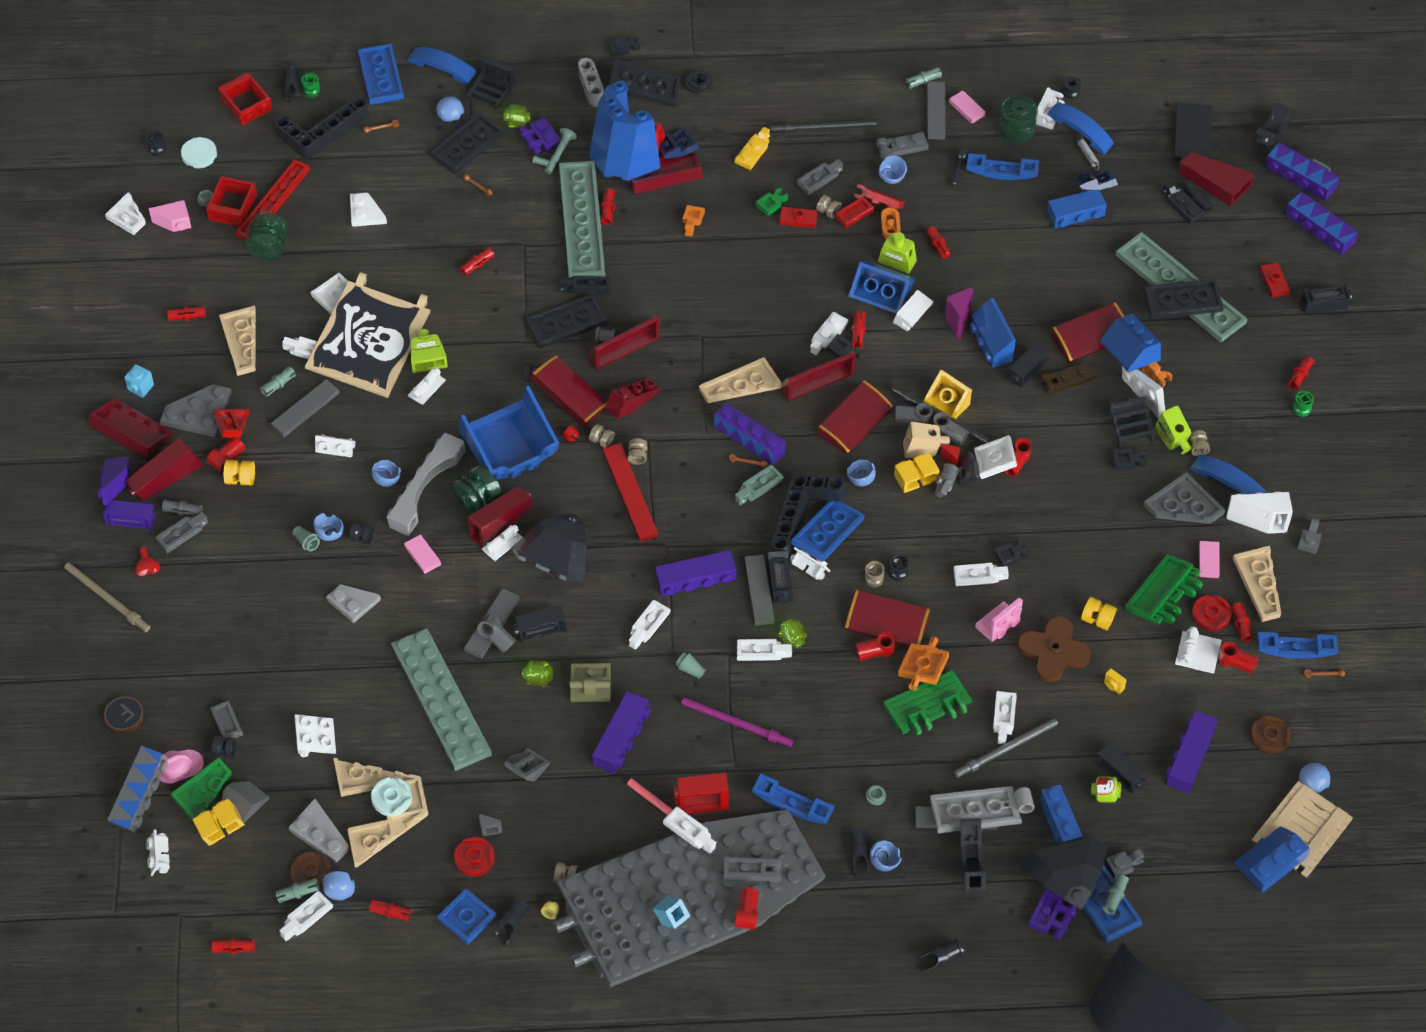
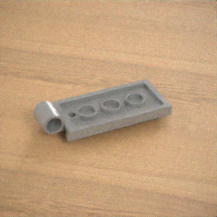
M1008 786L930 795V803L938 833L960 831V819L981 818V828L1022 824L1019 813H1029L1035 808L1030 789L1027 787L1019 788L1015 793L1013 787Z

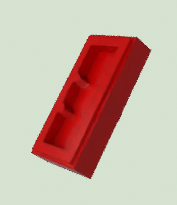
M861 197L836 212L835 218L845 228H848L874 212V207L864 197Z
M782 207L780 225L816 228L818 210Z
M1278 262L1260 266V272L1272 298L1290 293Z

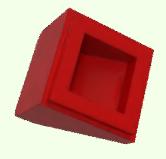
M942 444L940 457L947 463L957 467L960 447Z

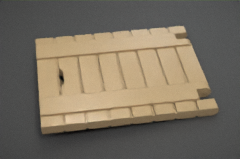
M1298 781L1253 837L1252 841L1258 844L1260 840L1266 838L1280 826L1295 832L1310 847L1308 857L1294 868V870H1297L1299 866L1304 868L1301 874L1307 878L1352 821L1353 817Z

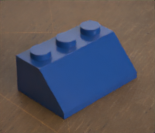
M864 260L859 262L849 297L897 314L907 302L915 278Z
M991 298L972 314L969 328L971 333L975 334L979 348L982 347L985 360L994 368L1013 362L1016 339L994 298Z
M1133 313L1116 319L1100 340L1101 344L1127 372L1161 360V342Z
M1280 826L1236 860L1234 865L1262 894L1308 857L1310 847L1295 832Z

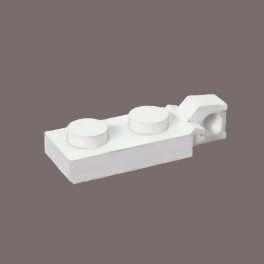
M832 312L813 336L810 352L817 355L822 348L826 349L837 334L840 335L847 327L849 320Z
M301 336L300 338H295V340L285 337L282 344L283 349L290 351L291 354L309 359L317 341Z
M992 563L953 567L956 586L990 584L1008 579L1007 566L997 567V565H992Z
M653 600L632 626L630 634L632 637L629 639V646L636 650L642 641L646 643L669 615L670 608Z
M777 639L737 640V660H780L781 658L792 657L791 644H781V642H777Z
M997 691L993 728L994 732L998 733V744H1006L1007 734H1012L1017 693Z
M676 807L663 820L665 826L698 849L702 847V849L710 854L716 848V842L710 838L711 834L708 832V829L680 808Z
M317 891L287 916L288 919L284 922L285 926L279 930L280 936L287 941L294 934L300 935L332 909L333 904Z

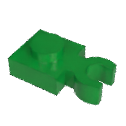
M778 188L774 195L767 193L757 200L756 207L769 216L781 208V203L788 200V194L786 193L781 196L782 188Z

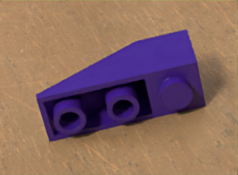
M128 457L105 459L104 467H101L100 487H98V496L102 498L103 505H107L128 485L126 482L130 477Z

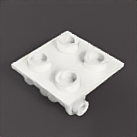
M1190 627L1187 632H1182L1175 664L1214 673L1221 640L1199 635L1196 627Z
M294 715L297 750L301 757H307L310 751L336 754L333 718Z

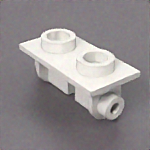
M438 368L431 369L423 380L412 389L408 397L423 405L446 379L439 375L441 372Z
M324 434L321 436L316 435L315 452L353 457V448H355L356 442L352 438L344 439L325 436Z
M510 525L495 539L488 542L482 550L491 559L496 561L523 537L517 533L519 529L516 525Z
M794 547L797 553L796 555L792 554L789 559L792 565L801 570H804L808 565L806 573L816 580L824 578L825 573L823 572L825 570L830 572L826 567L827 563L825 561L815 560L810 557V554Z
M154 830L146 842V848L150 852L147 866L151 870V876L154 875L156 870H159L160 873H167L170 868L169 854H161V852H168V837L164 833L156 835V830Z

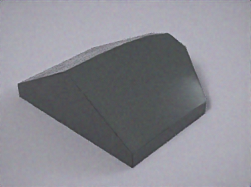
M530 748L504 759L505 767L523 779L533 782L537 780L550 764V761Z
M250 781L232 782L223 790L222 800L229 799L236 806L245 823L269 800V796Z

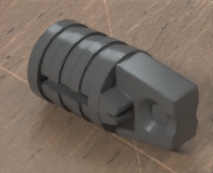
M943 464L936 482L937 486L934 494L937 497L942 498V496H946L951 491L959 472L955 465Z

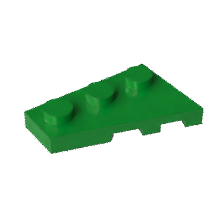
M217 758L171 793V797L193 821L201 812L209 809L231 777L232 771L220 758Z

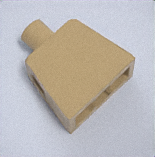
M911 422L903 441L905 458H915L918 455L930 453L933 457L942 444L949 445L950 438L949 436H940V428L937 425Z

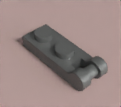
M924 132L890 139L879 138L876 141L882 158L928 150V143Z
M724 857L723 879L780 883L781 874L779 870L781 869V861L777 859ZM765 868H769L771 872H765Z

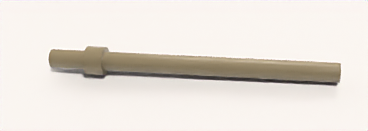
M71 563L65 564L64 569L127 617V621L132 625H137L145 632L149 631L150 625L143 621L138 613L129 610Z

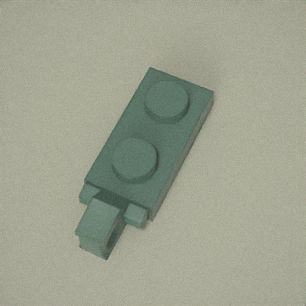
M773 465L768 466L743 483L739 492L735 494V501L742 505L748 500L751 502L784 481V476Z

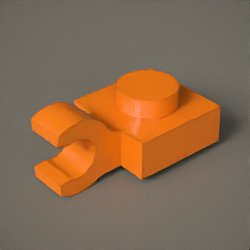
M687 205L683 216V223H686L685 236L692 237L694 226L701 225L705 208Z
M1157 362L1140 368L1143 374L1154 382L1157 381L1162 387L1166 384L1164 378L1172 381L1173 377L1170 372L1160 371L1161 367Z

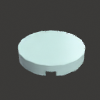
M193 138L183 145L181 149L182 160L186 165L193 166V168H205L211 165L215 157H217L216 146L207 138Z
M384 778L378 781L372 789V805L382 815H399L406 811L411 804V788L401 778Z

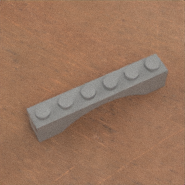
M445 432L441 438L437 439L434 449L427 454L424 464L418 467L415 477L408 482L403 495H399L396 505L393 509L389 510L387 514L389 528L407 536L411 534L418 523L417 504L423 489L436 475L458 464L466 452L463 440Z

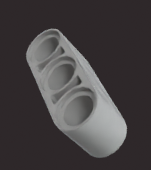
M583 58L578 63L579 78L589 104L598 107V102L603 94V86L593 60Z

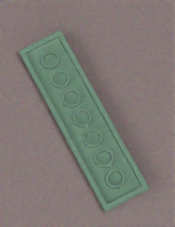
M595 161L559 163L569 279L574 278V276L605 277Z
M1142 232L1116 251V256L1151 285L1200 280ZM1221 298L1224 307L1223 312L1188 315L1219 342H1223L1247 323V318L1223 298Z
M426 628L391 643L392 649L454 770L457 771L492 756V752L428 629Z

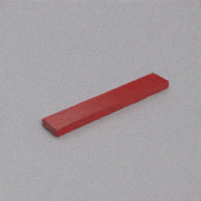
M294 159L235 232L236 236L252 243L309 172L310 166Z
M621 443L603 448L604 456L639 541L657 537V529Z

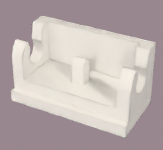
M1047 87L1035 112L1034 124L1053 129L1056 121L1048 116L1047 113L1057 102L1064 104V101L1055 98H1063L1064 95Z
M917 290L898 311L893 323L909 331L910 327L912 328L933 304V301Z

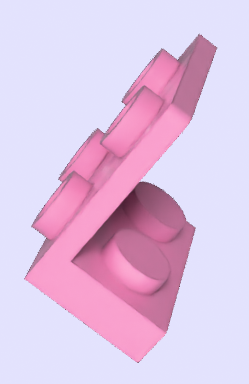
M1018 598L1011 605L1003 601L979 620L975 628L991 642L997 638L1000 639L1010 627H1015L1020 622L1023 600Z

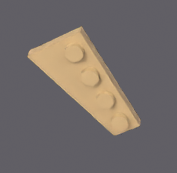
M255 306L219 315L237 376L256 371Z
M765 357L699 385V391L707 403L782 388L781 381Z
M1270 546L1233 556V561L1262 622L1280 618L1281 616Z

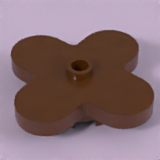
M1055 617L1048 622L1045 633L1027 631L1019 639L1018 647L1020 652L1026 657L1037 660V675L1045 682L1058 681L1066 667L1083 668L1090 662L1091 650L1089 646L1083 642L1071 639L1073 625L1066 618Z

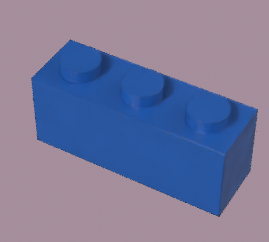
M1090 190L1048 201L1047 214L1054 228L1066 227L1070 224L1105 216L1107 204L1100 190Z
M1061 785L1042 789L1039 802L1057 844L1081 839L1083 837Z

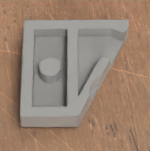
M341 584L326 596L327 601L353 623L381 600L378 594Z

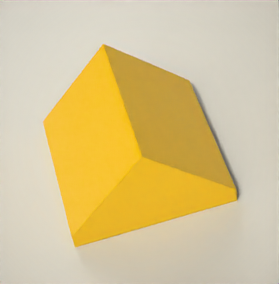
M940 370L923 401L957 419L970 405L972 389L945 371Z

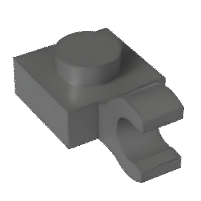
M1312 518L1309 531L1303 529L1298 549L1317 554L1322 534L1316 533L1319 519Z
M1141 849L1134 851L1129 856L1124 851L1106 858V863L1114 879H1116L1118 874L1126 875L1133 872V865L1144 862V854Z

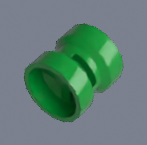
M314 73L305 74L301 79L304 95L310 98L318 96L320 94L318 76Z
M1308 391L1298 392L1295 396L1293 412L1300 417L1308 416L1314 402L1313 395Z

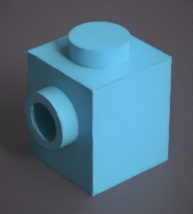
M136 364L125 376L128 391L142 398L154 386L151 372Z
M667 896L653 907L661 925L674 929L690 917L682 900Z

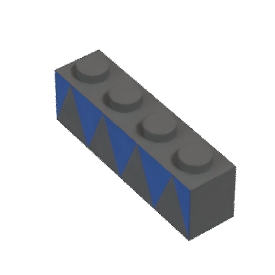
M144 746L140 747L107 821L133 833L141 826L144 811L149 808L153 791L157 790L160 783L159 778L168 766V758L164 754Z

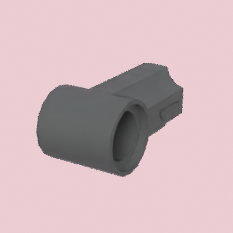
M920 403L917 406H896L895 422L932 424L933 410L928 403Z
M939 412L935 414L932 425L939 426L940 436H949L951 441L962 445L966 441L969 431L951 421L946 413Z
M495 615L485 616L477 627L479 635L488 638L503 653L516 641L500 625V620Z

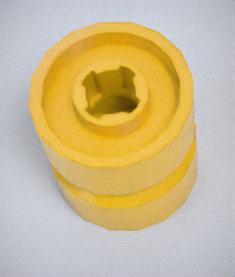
M238 460L225 461V484H237L240 482L241 485H253L255 478L254 461H242L241 463Z
M1090 597L1083 610L1081 620L1090 624L1095 622L1097 627L1107 631L1114 619L1117 607L1107 603L1102 605L1100 600Z

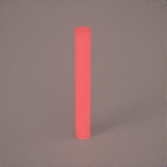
M631 778L628 781L627 785L667 816L673 811V809Z

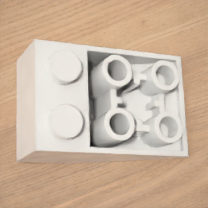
M1278 491L1274 493L1231 495L1226 519L1265 533H1285L1288 530L1293 512L1289 492Z

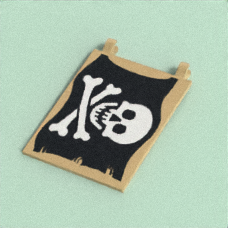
M359 273L356 283L348 281L305 365V369L388 398L411 352V339L418 337V332L422 330L430 313V310L425 308L428 303V296L421 294L417 305L364 287L367 282V274Z

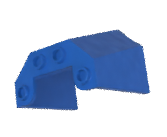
M624 80L608 85L598 102L589 155L591 160L595 161V165L604 177L618 176L622 177V180L629 181L659 169L660 163L654 118L649 112L643 110L629 115L626 93L628 85Z
M529 385L525 387L523 398L520 401L478 420L468 423L465 415H460L458 429L489 480L506 479L510 476L511 478L517 477L526 469L532 470L536 468L539 463L555 454L558 450L559 441Z

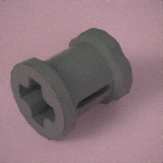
M597 327L595 343L605 342L615 337L616 329L607 330Z

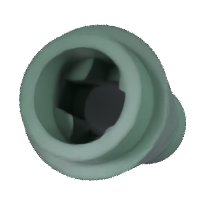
M301 526L294 528L293 535L304 550L314 551L319 546L320 540L316 534Z
M684 652L676 662L679 670L698 679L706 671L690 653Z

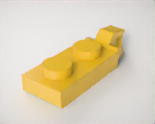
M763 127L759 135L755 133L735 158V163L751 170L768 148L770 129Z

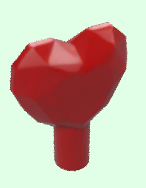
M146 547L140 548L141 559L135 567L136 574L141 577L148 573H157L160 570L159 562L148 556Z

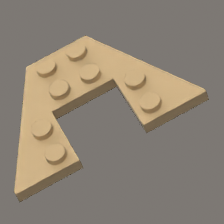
M334 758L341 797L372 791L378 781L388 777L390 779H395V777L401 778L411 788V804L403 813L387 816L388 820L347 828L356 868L428 816V810L420 776L406 775L398 771L394 773L382 770L380 767L362 766L357 762L353 764Z

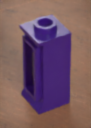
M111 500L103 508L102 517L105 518L107 526L111 524L133 528H147L152 531L156 513H152L154 509L152 504Z

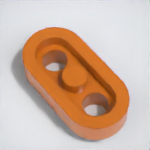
M886 208L881 213L882 235L885 239L891 233L895 234L901 230L899 212L894 208Z

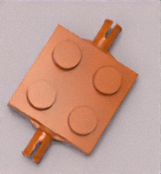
M932 636L928 645L911 643L898 670L899 677L911 679L908 687L911 690L913 689V691L917 689L919 682L936 685L949 658V651L936 648L937 637L934 638Z

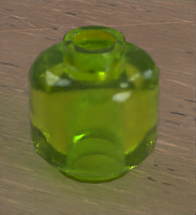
M511 104L508 108H505L503 120L508 127L519 128L529 123L530 112H527V108L524 105Z
M789 619L779 626L778 635L784 644H791L795 649L805 644L804 640L807 637V632L799 620Z
M531 660L523 668L522 675L530 686H546L553 679V668L547 661Z

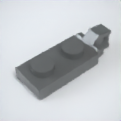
M839 159L831 164L823 163L798 179L797 185L807 195H810L835 179L843 170V163Z
M203 512L194 518L193 516H186L155 537L156 541L166 553H169L199 533L202 527L208 523L207 517Z

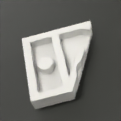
M127 193L105 214L107 220L133 235L146 224L130 193Z
M369 193L350 194L352 226L387 224L386 216Z

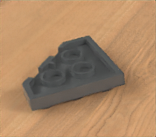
M212 384L166 405L160 424L216 437L218 426L213 417L214 409H226L231 395V388Z
M1187 472L1143 503V506L1155 518L1211 524L1225 514V509Z

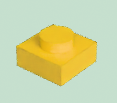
M1110 668L1105 675L1104 684H1106L1108 689L1120 695L1125 689L1126 679Z

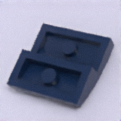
M685 127L671 135L666 130L664 141L659 146V151L665 159L684 156L699 149L698 144Z
M1108 170L1095 176L1090 171L1072 177L1073 181L1081 189L1100 190L1118 185L1116 178Z

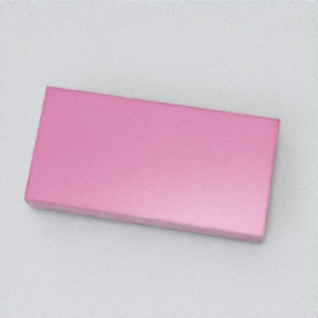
M964 91L949 98V103L971 124L985 116V111Z
M421 534L404 543L406 550L424 574L441 565V561Z
M1199 542V569L1201 570L1199 577L1219 578V542Z

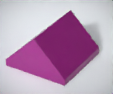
M972 288L947 297L945 320L959 339H961L971 313L974 291Z

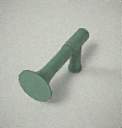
M567 128L560 129L562 139L550 160L535 155L533 163L546 166L545 172L552 174L567 143L570 140L577 139L576 134L572 130Z

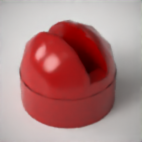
M572 425L562 435L569 442L576 441L573 437H579L578 430Z

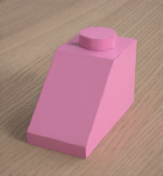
M184 200L149 208L151 220L154 224L173 232L191 228Z

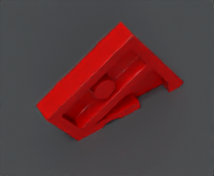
M214 409L213 417L222 437H241L250 410Z

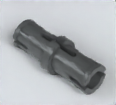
M164 499L162 503L163 512L178 513L179 516H184V514L197 516L203 510L202 505L189 504L182 500L176 502Z

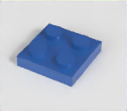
M465 889L437 916V919L468 945L496 918V913Z

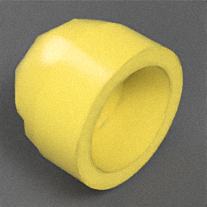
M548 901L542 907L541 913L548 919H555L559 913V905L556 902Z

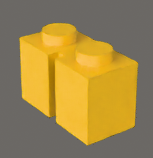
M930 453L918 455L913 461H901L895 465L894 477L904 493L919 488L920 485L917 480L921 482L922 486L937 481L939 476V468Z
M229 799L218 802L212 811H203L193 819L201 838L209 846L225 837L221 827L225 828L227 833L230 834L245 825L236 806Z

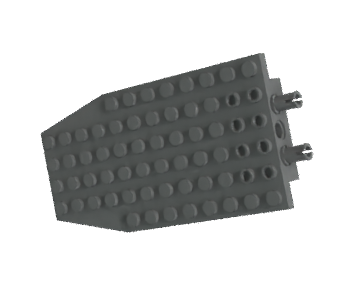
M788 809L702 823V825L708 829V832L711 834L710 838L716 842V848L711 854L702 849V847L700 849L694 847L678 834H675L557 881V886L566 901L565 910L568 916L554 920L553 926L554 929H557V934L572 927L575 928L586 950L570 955L573 966L577 968L592 961L600 978L605 977L608 985L613 987L751 930L734 927L741 889L751 887L759 891L756 910L758 911L756 927H759L772 915L775 916L787 904L794 902L802 893H806L824 880L825 874ZM724 857L780 860L781 869L779 873L781 874V882L771 883L769 881L723 879ZM765 868V872H771L769 868ZM667 896L681 899L690 915L689 918L675 929L661 925L653 910V907Z

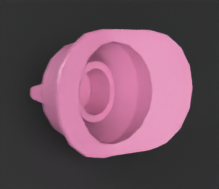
M195 750L168 751L164 754L168 758V766L165 772H162L159 780L172 784L198 774L204 765L203 757Z

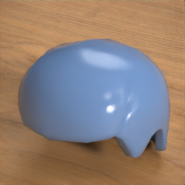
M447 96L441 99L436 107L437 115L443 121L459 120L461 114H464L463 105L456 97Z
M896 155L885 157L879 166V176L886 183H899L907 172L906 162Z
M859 459L847 468L848 479L855 486L863 487L873 482L876 475L874 464L867 460Z
M380 460L373 465L372 478L383 487L393 486L400 478V468L389 460Z
M321 513L313 521L315 534L321 540L333 541L338 539L343 533L344 525L342 520L334 514L331 517H327L324 513Z
M1309 763L1300 770L1299 781L1314 792L1320 793L1330 785V773L1324 765Z
M882 840L876 842L870 849V861L880 871L893 870L902 860L900 858V849L889 841Z
M337 871L330 872L324 876L323 891L332 900H345L354 893L355 883L354 880H350L348 873Z

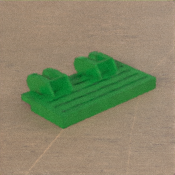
M1167 554L1125 605V610L1157 625L1162 621L1173 624L1176 620L1173 615L1179 616L1182 612L1181 608L1175 605L1182 595L1194 598L1196 591L1193 588L1198 590L1202 588V581L1196 579L1201 570L1193 567V564Z
M952 670L941 675L936 685L923 683L917 686V689L914 691L910 689L884 701L883 706L902 734L910 731L908 726L910 725L915 734L919 735L922 731L918 725V720H921L925 728L930 730L933 728L931 721L945 715L943 709H945L951 719H954L957 716L952 705L956 704L959 711L965 714L968 712L966 705L972 703V699Z

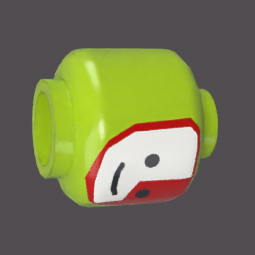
M1099 776L1096 779V783L1091 785V794L1095 795L1096 800L1100 803H1115L1117 798L1121 797V782H1118L1114 776Z

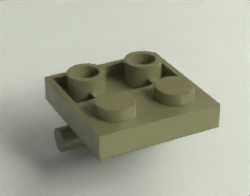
M611 663L571 664V702H611Z

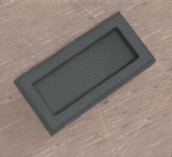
M229 700L210 707L223 739L243 736Z

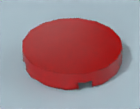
M1204 595L1194 603L1192 610L1193 620L1204 630L1219 631L1229 624L1231 607L1220 596Z
M466 838L455 848V866L461 873L467 876L483 875L494 864V849L483 838Z

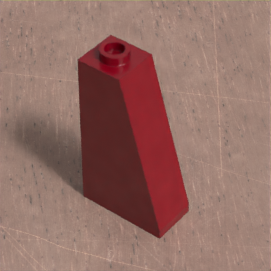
M1193 152L1187 157H1183L1179 163V174L1192 181L1230 207L1252 186L1253 173Z
M179 437L126 480L130 486L128 490L134 497L138 496L143 501L201 468L203 464Z
M517 486L468 517L470 539L481 548L486 546L488 542L495 539L508 526H512L532 508L530 493Z

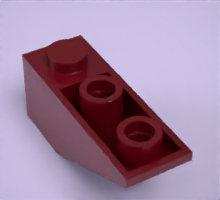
M649 378L611 391L605 409L617 419L625 417L661 391V388Z

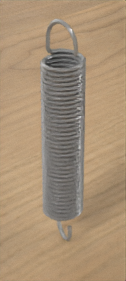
M1084 138L1077 141L1091 166H1099L1098 160Z

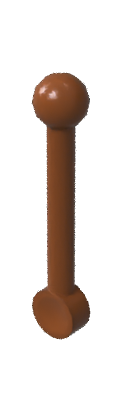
M393 120L392 123L373 127L365 126L363 131L369 133L371 130L390 126L398 127L399 121Z
M468 174L463 176L465 181H469L483 190L487 196L492 195L490 189H486L478 184Z
M735 454L729 455L730 462L740 461L760 465L762 468H766L768 465L766 461L759 462L739 458Z
M1306 669L1304 676L1306 678H1310L1312 675H1338L1344 677L1345 670L1312 672Z

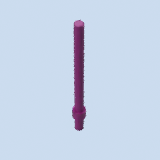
M685 697L682 699L681 705L766 737L770 742H778L789 747L793 744V739L780 735L778 731L773 729L771 731L691 699Z

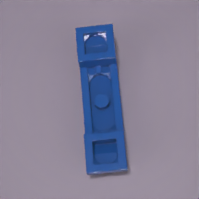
M416 47L407 59L408 62L420 67L427 64L453 75L454 80L469 85L477 73L474 68L459 58L433 48Z
M1057 102L1047 113L1048 116L1060 125L1065 122L1090 140V146L1103 156L1114 144L1110 136L1094 120L1069 105Z
M968 153L966 169L978 175L994 179L1022 180L1038 176L1039 160L1021 159V163L986 160V155Z
M1199 455L1190 467V470L1202 477L1207 478L1209 475L1240 492V494L1266 492L1243 471L1211 456Z
M1258 632L1259 651L1269 655L1305 659L1338 654L1337 635L1317 634L1316 638L1278 637V633Z
M760 773L752 789L754 794L780 810L788 809L793 816L815 823L827 824L835 806L817 798L815 801L779 786V781Z

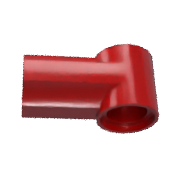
M233 437L219 450H212L207 457V463L221 473H224L225 461L234 460L245 450V445L239 438Z
M1021 438L1016 441L1014 453L1017 466L1005 470L1006 475L1016 477L1024 463L1030 458L1032 444L1028 439Z
M885 632L880 634L878 638L855 643L858 659L861 661L877 656H892L895 651L894 636Z
M1233 642L1223 643L1217 658L1222 666H1234L1250 674L1253 673L1259 660L1258 657L1239 650L1238 646Z
M751 887L741 889L734 927L755 930L758 911L756 910L759 891Z

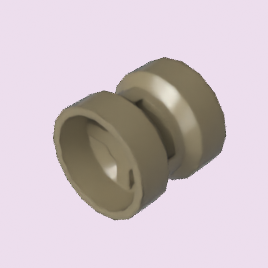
M823 195L817 204L816 210L820 213H826L828 217L834 219L835 213L840 211L841 203L832 201L829 196Z
M596 424L590 432L589 440L594 443L598 442L600 446L606 448L613 442L615 432L610 429L605 430L602 425Z
M1202 430L1192 432L1188 439L1192 445V455L1208 454L1210 446L1206 442V432Z
M639 438L630 440L628 461L636 465L645 463L647 459V442Z
M871 561L866 565L864 580L868 586L879 587L884 581V566L881 562Z
M557 862L554 882L557 883L561 879L578 873L579 866H566L565 863Z

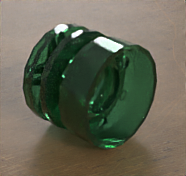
M1013 96L1006 99L1002 104L999 132L1005 140L1011 143H1024L1035 135L1038 107L1032 99L1025 96Z
M268 212L254 215L245 244L247 251L263 260H274L281 257L289 230L286 220L277 214Z
M480 464L467 472V477L461 476L459 480H455L451 485L454 496L460 505L471 515L485 507L486 503L490 504L502 496L501 488L495 477Z

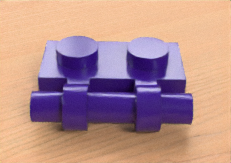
M545 117L529 123L530 130L526 129L523 125L518 128L520 136L523 140L527 141L529 149L534 151L535 154H539L542 147L547 152L558 147L561 139Z
M1045 889L1028 926L1047 935L1050 928L1056 931L1053 937L1056 940H1061L1069 929L1068 924L1070 920H1073L1076 915L1075 910L1077 907L1069 903L1068 907L1062 905L1064 899L1054 892ZM1058 913L1063 915L1061 922L1055 920Z

